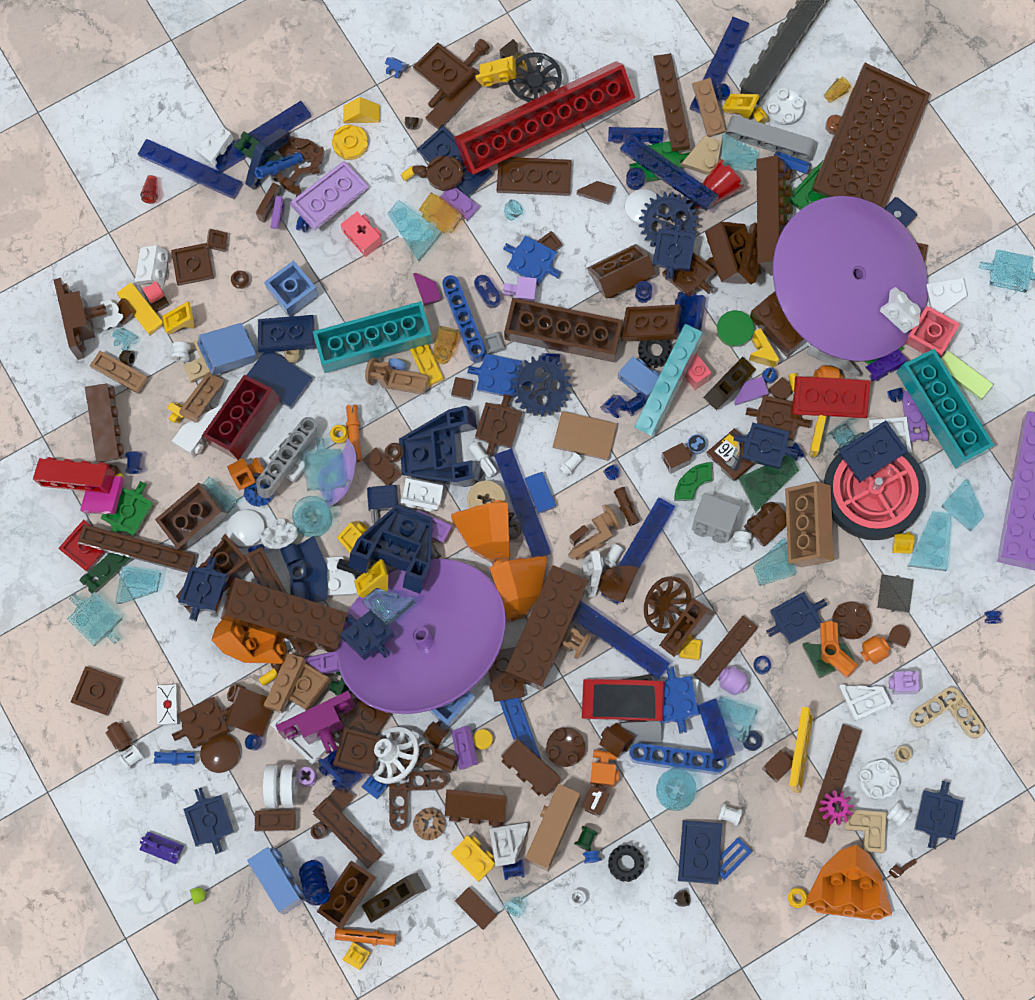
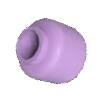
M734 666L725 667L718 678L720 687L732 695H737L740 692L744 693L749 685L747 683V674Z

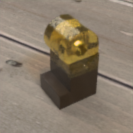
M514 39L500 49L501 59L513 56L516 60L522 56L518 51V43ZM523 60L517 66L528 73L527 65Z

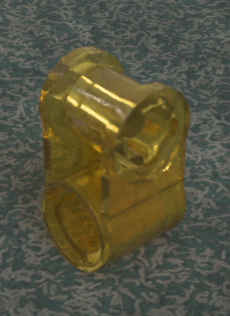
M443 326L439 327L433 348L434 359L437 363L446 364L451 359L453 348L458 338V330Z

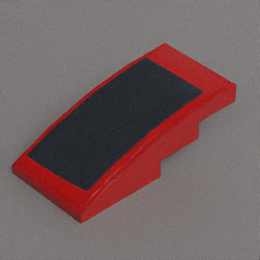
M583 679L582 719L663 721L665 682Z

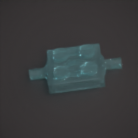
M996 249L992 263L983 261L979 263V269L989 270V285L1026 293L1030 280H1035V273L1032 269L1033 257Z
M317 438V450L303 452L302 454L307 491H323L324 502H331L330 490L346 486L341 449H325L324 438Z
M96 592L83 601L76 594H73L72 596L77 601L72 597L69 600L77 607L67 620L94 647L106 637L113 644H116L117 642L112 637L117 641L120 638L113 630L123 619Z

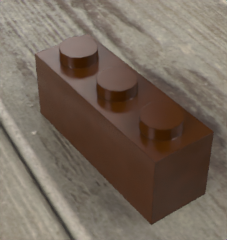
M517 737L501 754L503 758L501 762L509 769L513 767L518 772L516 776L524 783L526 781L533 785L531 789L538 796L543 794L546 797L561 780V777Z

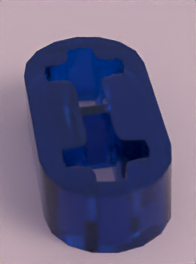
M486 275L477 276L474 280V287L485 305L489 308L498 307L501 297L490 278ZM480 281L486 282V290L483 286H479ZM489 293L492 297H496L495 302H493L492 300L489 301Z

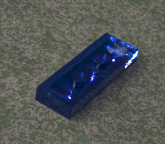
M609 127L608 142L617 144L622 142H631L633 144L649 142L650 144L662 143L664 128Z
M717 699L699 704V712L715 760L718 762L736 755Z

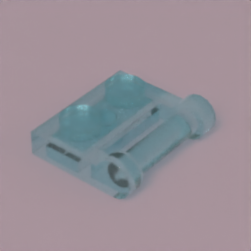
M720 697L712 718L707 724V729L738 738V741L744 743L758 711ZM720 719H723L743 728L739 731L718 722Z

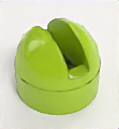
M200 887L190 889L194 905L201 903L205 899L206 892Z

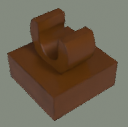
M433 721L428 725L423 734L436 748L442 745L450 730L447 728L444 731L440 728L441 721L437 723Z

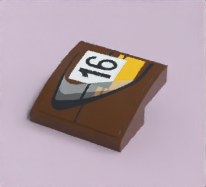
M735 428L706 452L707 456L719 465L721 471L733 481H736L755 464L742 460L744 443L733 441L735 433L742 435Z

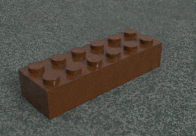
M778 155L756 159L758 264L770 276H773V257L776 244L793 213V207L790 203V197L793 195L792 187L790 186L792 171Z
M512 298L504 337L507 341L615 362L623 320Z
M552 565L505 670L506 676L542 691L588 587V579Z
M235 578L231 581L220 619L320 650L334 652L338 649L341 638L340 634L343 631L347 612Z

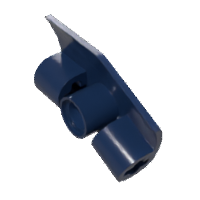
M312 536L298 545L293 543L281 548L280 552L290 575V595L312 602L326 601L328 599L327 564L315 537ZM298 569H302L303 574L300 577H295V572Z

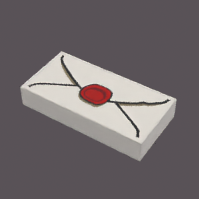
M177 685L157 686V725L178 724Z

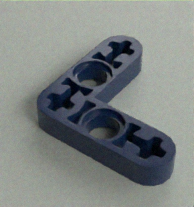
M280 128L256 145L245 185L253 190L260 185L262 179L256 177L255 168L266 165L268 156L286 145L290 138L288 131Z

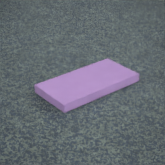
M343 161L290 202V206L315 231L368 190L369 186Z

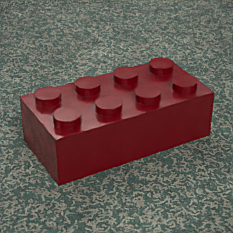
M243 375L201 436L210 446L239 461L281 399L272 388Z

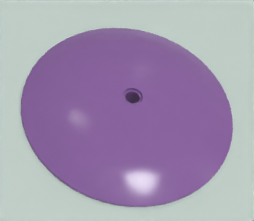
M834 196L820 199L805 206L789 220L779 236L773 257L775 292L786 318L809 344L839 359L869 361L889 355L906 343L912 329L903 333L880 312V308L889 302L890 290L896 287L901 292H904L909 300L919 306L921 316L927 304L928 291L926 284H928V277L918 245L906 227L896 217L870 201L849 196Z
M449 559L431 560L428 580L421 594L403 588L406 572L396 568L388 572L387 592L376 588L366 597L362 598L359 596L355 600L347 616L351 614L358 620L368 611H371L395 635L385 645V648L390 651V655H387V658H384L377 652L365 661L340 638L337 649L338 667L345 684L359 700L384 712L395 714L421 713L453 702L472 689L484 677L501 649L505 635L506 615L502 598L495 585L486 575L473 566ZM346 620L344 623L343 631L350 626V624Z

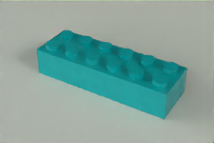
M422 301L313 331L324 373L367 362L371 358H381L433 343Z
M935 349L904 363L897 370L898 377L955 469L986 454L995 446Z

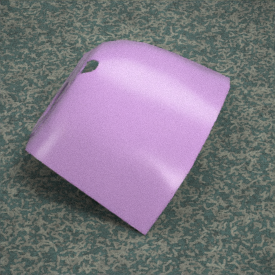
M348 438L343 452L327 464L317 477L321 495L328 507L339 503L346 496L353 479L356 453L354 446ZM334 474L336 476L335 484L327 485L324 481L325 476Z

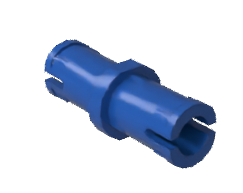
M177 750L172 752H154V764H172V766L177 764H195V752H177Z

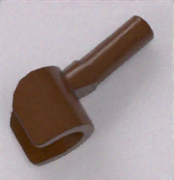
M913 859L901 868L895 864L889 870V873L894 878H898L917 862Z

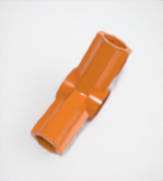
M833 621L820 623L821 659L831 664L847 679L858 668V664L839 648L837 623ZM832 649L835 654L828 655L825 650Z

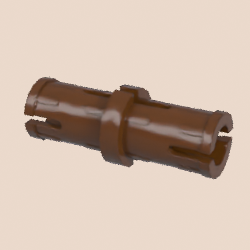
M625 487L616 489L614 494L620 504L619 509L624 513L628 525L638 524L640 519L635 512V505L630 500Z

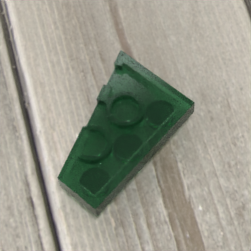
M786 455L782 459L780 469L762 466L739 477L738 480L755 513L798 473L799 469L792 456Z

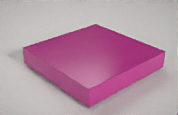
M114 476L109 494L85 491L80 511L94 514H115L125 479L121 476Z

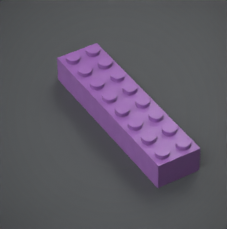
M1027 411L1022 419L997 562L1035 570V412Z

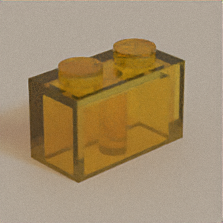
M433 192L428 195L419 208V211L423 213L421 217L428 222H435L437 224L436 228L443 233L447 231L452 234L464 217L462 213Z

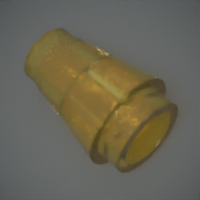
M842 76L837 78L823 95L831 103L848 93L851 85Z

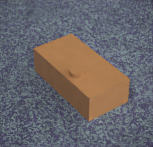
M815 481L785 488L788 564L807 567L834 561L831 486Z
M561 784L557 785L549 805H544L540 817L543 819L525 857L527 863L548 872L578 805L580 793Z

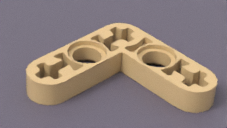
M953 687L946 688L915 709L909 716L910 724L915 728H921L948 710L969 738L977 739L984 733V726L960 692ZM947 692L955 694L954 701L950 699L944 704L941 701L948 696ZM930 703H937L940 706V711L938 713L931 712L929 709ZM959 708L967 710L968 716L966 718L958 716L957 710ZM926 711L928 715L921 720L922 723L914 721L916 718L915 714L920 716ZM972 717L973 720L970 723L974 727H979V729L977 730L978 734L975 732L971 733V725L969 723L965 725L964 722L968 721Z

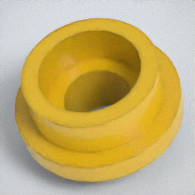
M335 425L330 430V438L335 443H344L349 437L348 429L343 425ZM338 432L343 433L341 437L336 436Z
M793 888L788 893L787 899L792 907L802 908L806 905L808 895L802 888ZM796 894L801 896L800 902L794 900Z

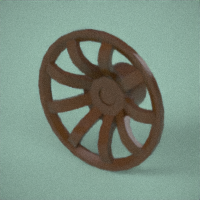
M667 576L658 580L648 591L644 602V617L652 630L663 634L668 633L675 624L670 611L678 616L683 613L673 607V604L686 603L687 607L692 600L690 589L684 580L675 576ZM668 581V587L663 592L660 584ZM673 581L680 584L679 588L671 592L674 584ZM685 590L686 598L673 599ZM648 604L654 610L650 615H648ZM658 615L659 623L655 626L651 620ZM664 616L667 618L669 622V628L665 629L662 628L664 624Z

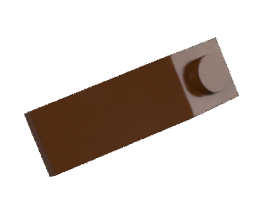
M693 598L659 646L675 657L705 628L715 612L701 601Z

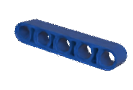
M448 275L442 281L446 300L469 359L474 363H480L484 360L485 356L484 344L459 280L453 275ZM449 284L456 285L453 289L447 288ZM456 300L462 301L460 305L453 304ZM464 316L469 318L467 321L464 322L459 320L461 317ZM468 333L475 334L472 338L466 337ZM475 349L481 350V353L478 355H475L472 352Z
M641 743L632 745L629 751L630 760L633 763L714 775L721 774L727 765L724 756L714 753ZM635 749H640L644 755L641 758H635L632 752ZM654 752H661L663 759L656 761L653 759L652 754ZM673 755H681L683 762L680 764L674 763L672 760ZM699 757L702 759L703 764L697 767L693 765L692 759ZM720 760L723 767L715 769L712 766V761Z

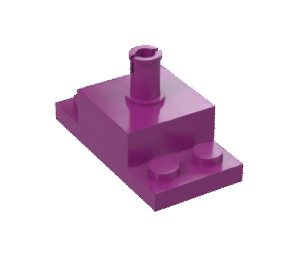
M346 691L275 726L278 733L284 739H294L301 732L302 737L309 745L321 740L326 754L332 753L329 744L334 751L338 749L332 734L344 729L339 713L346 714L352 711L356 703L349 691Z

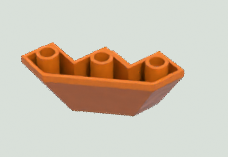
M494 500L493 503L474 506L473 508L451 514L452 523L472 553L491 563L503 560V562L510 560L508 503H504L503 500Z
M546 556L518 558L505 562L500 560L493 563L492 567H489L495 586L502 598L508 623L526 617L534 608L544 584L547 567Z
M223 619L215 627L211 639L224 654L244 663L281 664L284 662L287 652L284 638Z
M858 845L840 850L822 866L805 903L817 913L869 920H881L892 915L882 876L869 854Z

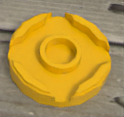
M347 124L335 131L332 146L334 152L340 158L354 160L360 158L366 152L368 138L366 132L361 127Z

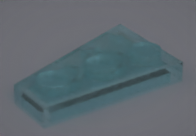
M399 199L387 213L420 262L442 232Z
M932 511L907 567L947 571L952 513Z

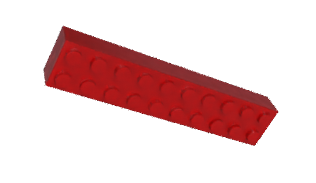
M615 61L454 137V140L467 171L475 174L634 99L635 95L624 64Z

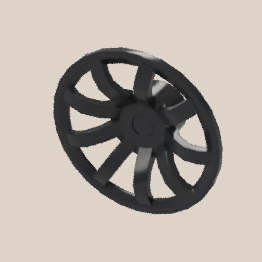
M532 52L524 54L515 60L516 71L524 78L509 80L508 84L515 96L521 100L530 102L538 98V93L542 90H545L547 93L551 92L552 90L545 85L547 82H557L553 90L560 88L562 72L560 66L552 57L543 53ZM539 57L536 70H533L529 58ZM543 59L549 61L551 65L547 66L541 72V65ZM523 60L527 65L528 73L517 66ZM552 69H556L558 77H545ZM522 83L525 86L518 92L514 84ZM526 91H529L534 95V98H528L523 95Z

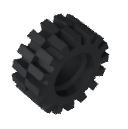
M670 339L640 341L638 346L639 359L645 364L647 363V367L650 368L651 365L654 368H657L658 365L663 367L672 351ZM651 344H658L662 347V353L658 356H653L648 352V347Z
M628 844L615 848L608 860V868L611 875L621 882L636 880L641 875L645 865L644 856L640 850ZM624 855H628L634 860V867L629 871H623L618 865L619 859Z

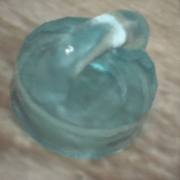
M511 199L505 204L504 213L507 219L514 220L523 213V209L519 202Z
M515 897L511 902L506 901L503 909L519 918L523 913V910L520 908L522 898Z

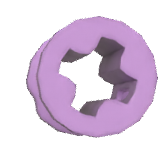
M303 767L298 771L297 779L303 786L311 787L316 783L317 775L311 768ZM305 773L310 774L309 777L311 779L309 781L303 776Z

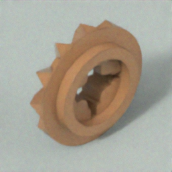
M432 808L422 809L415 815L413 828L421 839L434 840L443 833L445 820L438 810ZM433 818L432 824L436 829L429 827L424 831L425 823L422 819L429 821Z

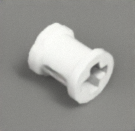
M135 744L123 755H118L120 761L128 770L131 769V765L145 758Z
M723 803L718 820H725L737 826L742 809L736 810Z

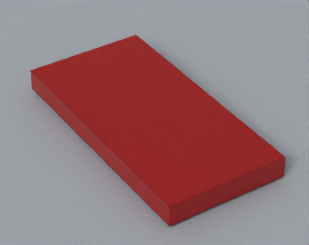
M795 376L792 414L867 418L871 380Z

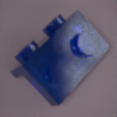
M678 292L675 300V305L680 304L681 306L678 332L681 333L685 324L701 331L706 302L704 295H691L687 297L683 292Z
M333 750L324 759L320 758L318 760L320 766L318 769L325 777L329 776L333 780L331 783L337 791L342 790L346 794L363 779V776L360 773L333 766L337 750Z

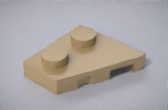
M704 136L680 166L708 175L718 162L722 141Z

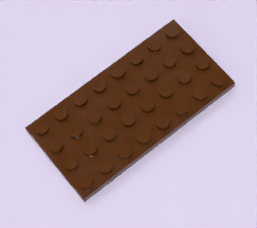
M864 62L811 190L826 197H856L884 208L930 93Z

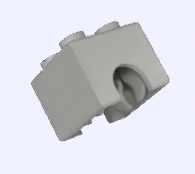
M703 493L693 520L692 530L694 534L705 537V535L713 537L712 540L717 543L728 542L740 505Z

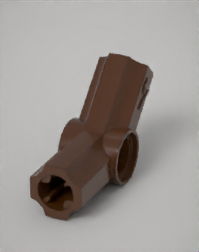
M425 743L419 746V756L414 768L428 763L452 773L458 757ZM428 748L431 749L432 755L429 758H423V751ZM414 749L406 752V754L413 755ZM397 758L405 769L411 762V760Z

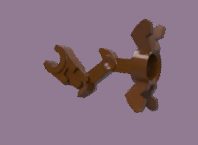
M311 146V165L309 167L299 168L298 164H296L295 172L289 179L283 178L281 171H279L278 174L273 176L274 181L279 182L284 189L295 194L297 197L302 191L300 186H295L294 183L302 175L320 173L319 166L323 162L324 148L321 147L320 152L315 153L314 146Z

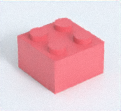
M926 306L920 316L919 325L912 329L905 344L923 354L935 349L941 358L960 323Z

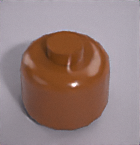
M831 115L828 117L825 129L829 134L834 135L841 116Z

